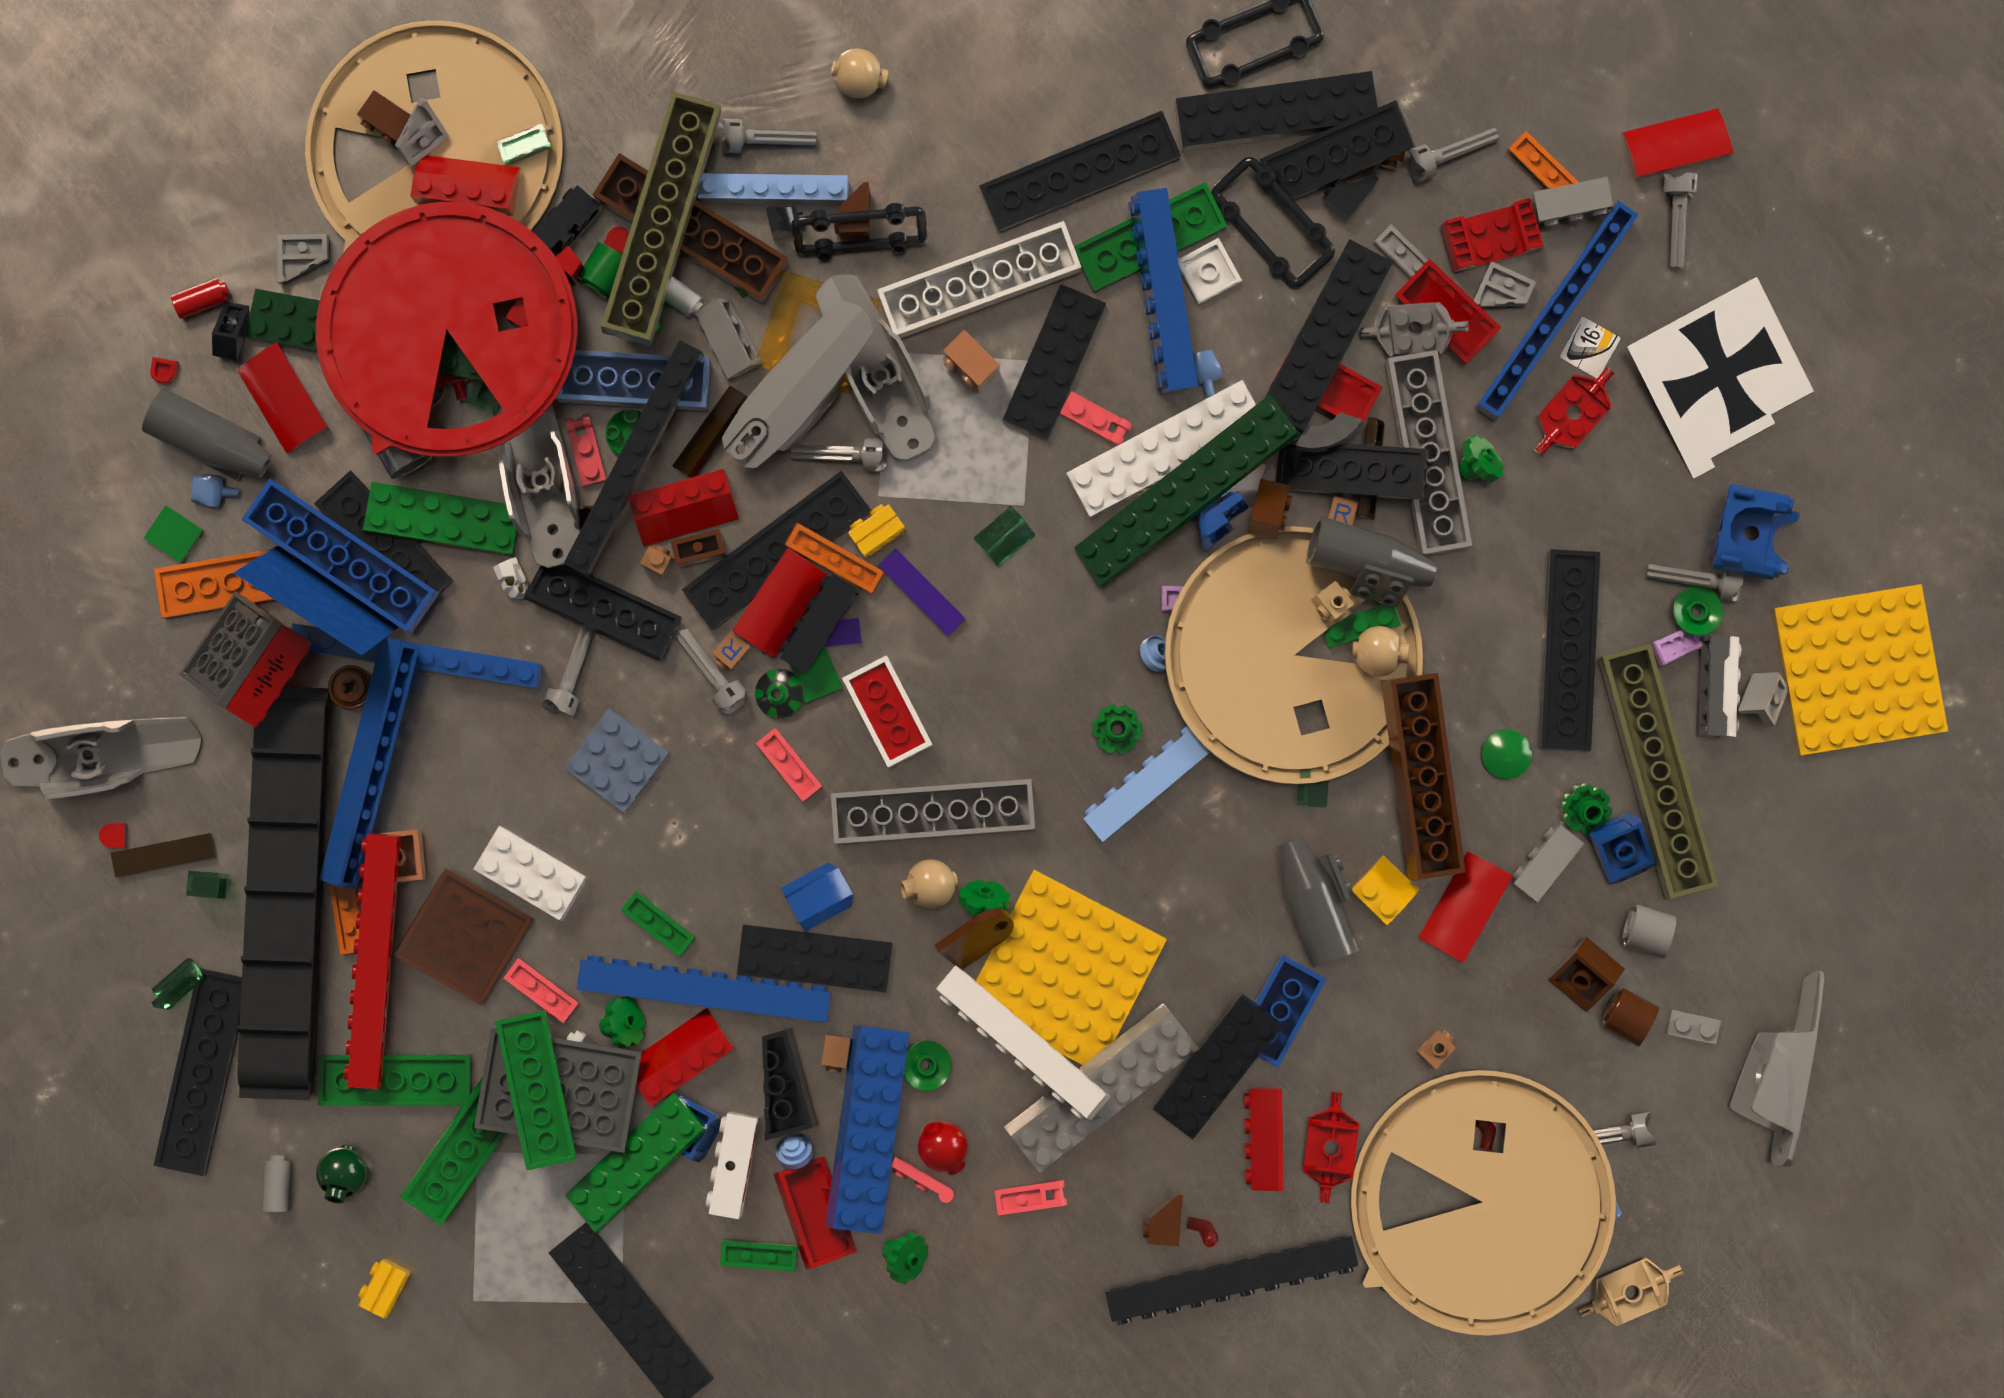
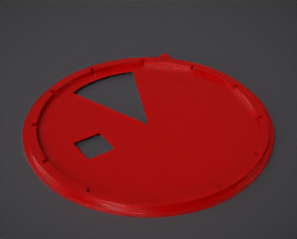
M436 202L404 209L384 218L367 229L345 250L329 274L321 294L316 318L317 352L326 382L337 402L348 416L363 430L372 435V452L376 455L390 447H395L402 451L422 456L459 457L487 451L510 441L533 425L557 398L572 367L578 335L577 312L571 286L563 268L547 245L534 232L506 214L488 207L461 202ZM522 297L528 326L499 332L493 303ZM447 328L504 411L491 419L468 427L455 429L427 428Z

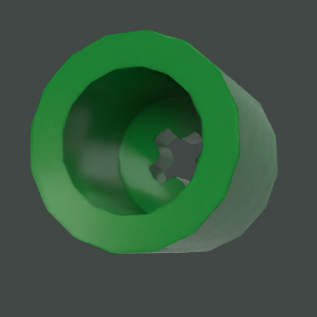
M598 242L579 272L578 278L583 281L582 284L589 290L608 299L613 288L622 254Z

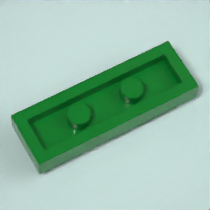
M1381 605L1349 615L1340 622L1337 621L1324 631L1329 648H1333L1358 640L1360 634L1368 628L1384 626L1392 629L1401 626L1395 606Z
M637 891L633 893L620 910L679 957L695 939L691 933Z
M722 1240L720 1266L795 1272L798 1245Z

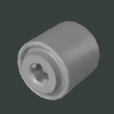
M1635 905L1633 910L1629 912L1622 936L1624 947L1664 959L1674 936L1676 916L1641 905Z

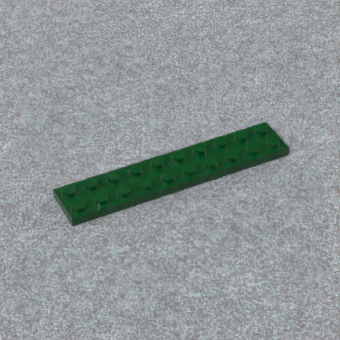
M255 288L245 337L317 351L316 318L320 300ZM446 328L438 373L483 381Z
M1269 394L1086 537L1074 549L1098 584L1104 588L1293 441L1300 433L1274 397Z

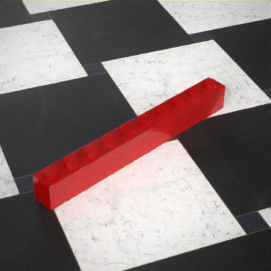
M367 834V839L363 838L361 851L365 854V864L361 863L359 874L360 879H363V889L358 891V904H361V914L356 916V929H359V939L354 941V954H357V964H353L352 979H355V989H351L350 1004L353 1005V1015L349 1014L348 1030H351V1040L346 1042V1055H349V1065H345L344 1080H347V1087L378 1089L382 1083L401 835Z

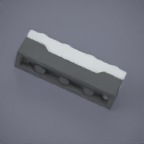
M1703 636L1701 637L1698 736L1736 737V732L1739 729L1737 707L1740 703L1738 682L1741 677V672L1738 668L1741 655L1739 637Z

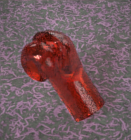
M1476 1120L1475 1127H1478L1483 1133L1480 1148L1492 1151L1496 1136L1495 1125L1491 1121Z
M1188 1217L1186 1229L1199 1231L1204 1245L1208 1248L1214 1247L1218 1242V1233L1213 1224L1207 1220Z

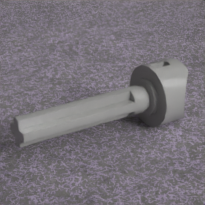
M723 119V132L725 135L721 139V148L724 153H741L744 143L816 145V132L744 130L742 119Z
M1489 129L1432 152L1425 144L1410 149L1408 152L1412 156L1409 172L1416 182H1421L1434 177L1437 174L1436 165L1499 141L1500 137L1497 134V129Z
M1686 172L1680 177L1673 174H1664L1663 192L1670 193L1673 196L1670 267L1672 268L1684 267L1687 196L1697 193V173Z
M865 438L862 448L794 445L791 447V459L862 461L864 471L879 472L886 468L887 450L883 447L881 439Z
M1649 564L1647 578L1712 589L1719 588L1720 599L1737 602L1739 601L1744 574L1724 570V573H1721L1720 576L1718 574Z
M581 626L559 689L548 688L542 704L543 709L553 714L564 712L572 717L574 716L580 700L571 693L574 690L594 631Z
M688 629L681 630L675 638L717 691L712 701L721 712L729 715L744 705L745 688L739 680L728 683Z
M1650 1112L1631 1115L1632 1122H1630V1126L1625 1125L1594 1131L1601 1145L1633 1139L1637 1148L1656 1145V1138L1647 1130V1124L1651 1119Z

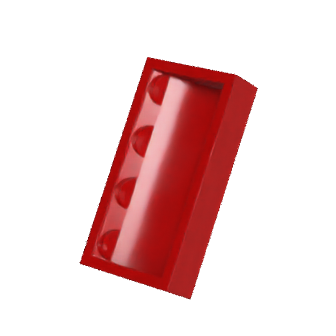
M1718 108L1622 133L1635 180L1730 157L1734 153L1724 120Z
M1430 258L1395 294L1404 304L1440 302L1447 309L1451 320H1454V322L1468 321V332H1454L1448 344L1465 363H1468L1502 328Z
M277 342L236 369L287 455L330 430L282 347Z
M1339 364L1315 411L1331 420L1341 412L1362 419L1364 423L1383 387Z
M787 548L732 631L774 659L783 643L793 631V627L798 619L807 610L806 606L813 596L816 597L820 591L819 585L826 576V573L790 548Z
M1468 851L1464 856L1465 873L1453 875L1418 936L1422 941L1460 963H1464L1513 875Z
M824 1156L809 1161L802 1168L786 1169L773 1174L806 1270L857 1252L850 1230L834 1229L826 1226L832 1178Z

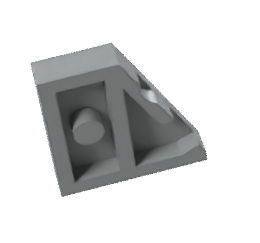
M421 97L418 100L395 144L405 162L411 167L449 137L424 98Z
M327 234L277 235L278 283L284 284L328 261L329 236Z
M1491 261L1474 301L1480 307L1526 306L1536 281Z

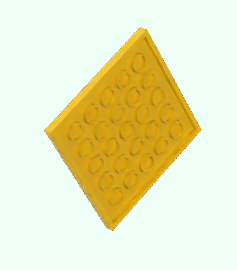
M1922 584L1773 609L1785 681L1789 689L1788 698L1799 756L1948 731Z
M1033 870L1010 914L1014 923L1012 933L1006 940L992 949L976 982L1060 1054L1084 1065L1115 1041L1167 939Z

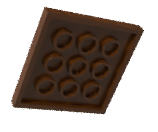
M445 868L393 955L482 1005L533 918Z

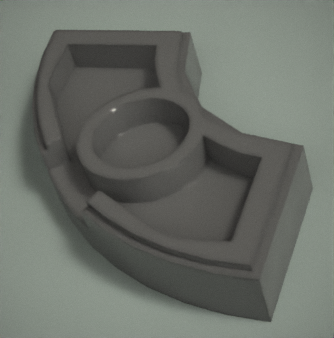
M1339 412L1327 424L1320 426L1307 425L1296 444V448L1305 452H1323L1338 444L1343 445L1360 430L1363 425L1362 419Z

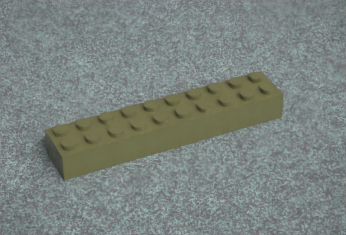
M672 91L602 320V333L651 347L720 120L721 105Z
M1651 643L1598 658L1665 900L1719 886Z

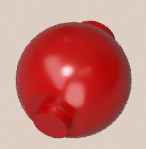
M940 1121L927 1124L918 1140V1154L922 1162L934 1171L947 1172L949 1175H955L964 1169V1159L968 1152V1142L964 1132L957 1125L950 1122Z

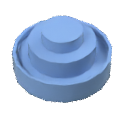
M1152 635L1145 639L1140 646L1141 658L1149 669L1155 672H1162L1166 670L1165 639L1158 635Z
M802 1134L785 1136L778 1142L775 1150L778 1162L787 1169L802 1168L809 1163L813 1156L811 1141Z

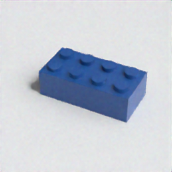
M1284 955L1279 956L1255 1000L1257 1005L1283 1024L1258 1056L1278 1068L1327 980Z

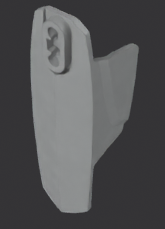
M836 275L830 277L820 287L815 296L822 316L839 301L850 302L859 305L867 312L875 332L845 372L849 385L875 435L880 436L894 458L908 460L930 449L935 440V434L928 415V410L931 408L929 395L902 340L883 321L857 276ZM903 417L906 419L907 424L905 427L898 425L897 420ZM910 439L918 443L917 448L911 449L908 446Z
M839 301L788 351L748 396L722 437L724 449L743 467L757 468L776 451H785L793 447L817 423L839 395L840 387L844 382V373L875 332L867 312L854 303ZM755 426L761 429V433L758 436L753 432ZM744 444L745 452L741 455L738 453L737 447Z
M551 404L547 411L533 425L520 435L500 445L501 451L498 457L509 518L519 534L527 538L537 564L546 568L564 565V561L580 532V516L574 484L559 426ZM557 527L558 532L555 535H551V529ZM557 549L563 551V556L560 559H556Z
M187 717L109 721L34 731L30 734L6 740L0 751L4 777L13 786L40 787L44 799H54L111 790L120 784L130 782L143 773L194 763L200 749L202 737L196 726ZM37 754L42 755L44 761L38 762L34 760ZM11 758L18 759L19 765H12Z
M1821 970L1811 972L1803 979L1795 1029L1787 1032H1760L1757 1034L1748 1053L1729 1107L1740 1116L1774 1132L1771 1161L1776 1166H1792L1796 1156L1822 1005L1824 972Z

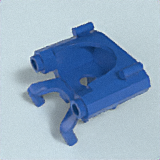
M1730 483L1726 507L1723 508L1720 521L1722 529L1721 532H1718L1713 568L1773 580V577L1778 578L1779 575L1787 574L1789 566L1775 553L1773 537L1780 526L1799 520L1800 513L1792 512L1794 499H1790V495ZM1774 513H1776V514H1782V515L1773 517ZM1748 526H1754L1759 531V536L1754 541L1747 540L1744 536V530Z

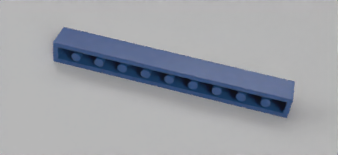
M1617 201L1475 407L1477 410L1493 421H1497L1639 215L1638 213Z
M292 623V629L313 643L310 646L309 653L375 663L380 642L361 656L318 627ZM413 643L420 645L414 670L539 690L543 665L540 663Z
M386 637L380 642L319 877L321 881L337 887L357 890L360 880L361 863L364 864L365 854L361 851L363 838L367 839V834L372 833L420 645L391 637Z
M587 955V960H580L576 990L825 1023L828 1021L831 992H826V987L811 985V990L801 989V983L787 982L786 986L776 985L777 980L763 978L761 983L751 982L752 977L737 975L736 980L726 979L727 974L712 972L711 977L702 976V970L687 969V973L677 972V967L662 965V970L652 969V964L637 962V967L627 966V960L612 959V963L602 962V957Z

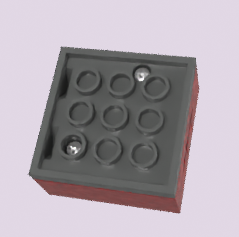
M235 591L179 675L216 704L256 728L259 722L263 721L266 717L267 710L273 701L279 698L286 682L293 677L300 661L308 655L310 646L313 643L277 617Z

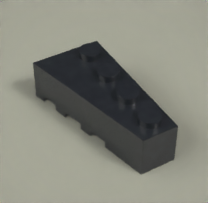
M578 185L574 189L570 188L562 197L563 201L557 207L552 208L545 220L532 231L547 245L555 257L567 246L570 247L602 210L600 203Z
M832 573L831 576L826 574L819 585V588L822 589L818 597L813 596L806 606L809 612L804 619L801 617L798 619L793 627L796 633L791 640L787 638L780 649V652L783 653L780 659L805 674L809 673L826 646L825 642L827 639L829 640L839 625V619L847 614L854 595L858 596L862 588L836 573Z
M792 1029L762 1036L765 1141L817 1126L818 1123Z

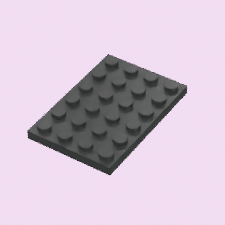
M491 1027L474 1128L519 1135L497 1029ZM552 1037L574 1145L625 1153L642 1052Z

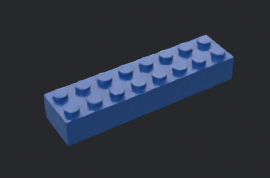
M1167 188L1137 192L1130 198L1131 202H1128L1129 216L1134 218L1135 224L1132 227L1133 241L1138 243L1139 251L1135 252L1137 266H1141L1143 275L1139 276L1141 291H1145L1146 294L1143 308L1145 315H1149L1150 325H1147L1149 340H1153L1154 350H1151V359L1153 365L1157 364L1158 374L1155 375L1156 388L1161 389V394L1191 390L1198 387L1168 191Z
M272 479L267 481L241 519L409 634H412L439 595V592Z
M853 1025L826 1218V1226L882 1234L909 1032Z

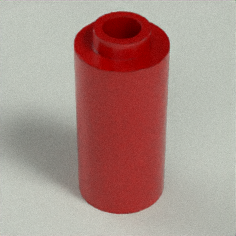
M216 278L171 296V300L178 317L183 319L226 302V296L230 295L225 281L220 282Z

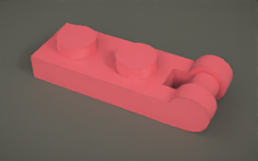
M1072 391L1060 412V415L1116 445L1123 443L1124 434L1133 425L1129 421L1118 417ZM1111 423L1118 426L1114 433L1108 431Z
M584 414L582 418L575 420L573 418L565 419L582 487L605 482L607 479L590 414ZM585 427L586 434L577 436L576 429Z
M895 1156L891 1163V1166L894 1168V1174L903 1179L909 1176L916 1180L914 1184L916 1187L925 1192H928L929 1189L939 1194V1199L944 1203H948L953 1199L954 1192L950 1187Z
M1064 1180L994 1190L998 1216L1068 1205L1067 1197H1064L1063 1188H1065ZM1053 1190L1054 1199L1047 1200L1045 1191Z

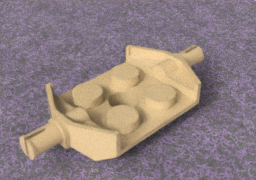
M1644 1257L1638 1262L1603 1277L1595 1278L1593 1301L1586 1306L1578 1308V1312L1581 1318L1593 1313H1599L1614 1326H1619L1667 1305L1670 1280L1684 1275L1683 1271H1681L1680 1265L1663 1271L1648 1258ZM1631 1285L1636 1286L1639 1290L1638 1296L1633 1300L1628 1299L1625 1295L1627 1287Z

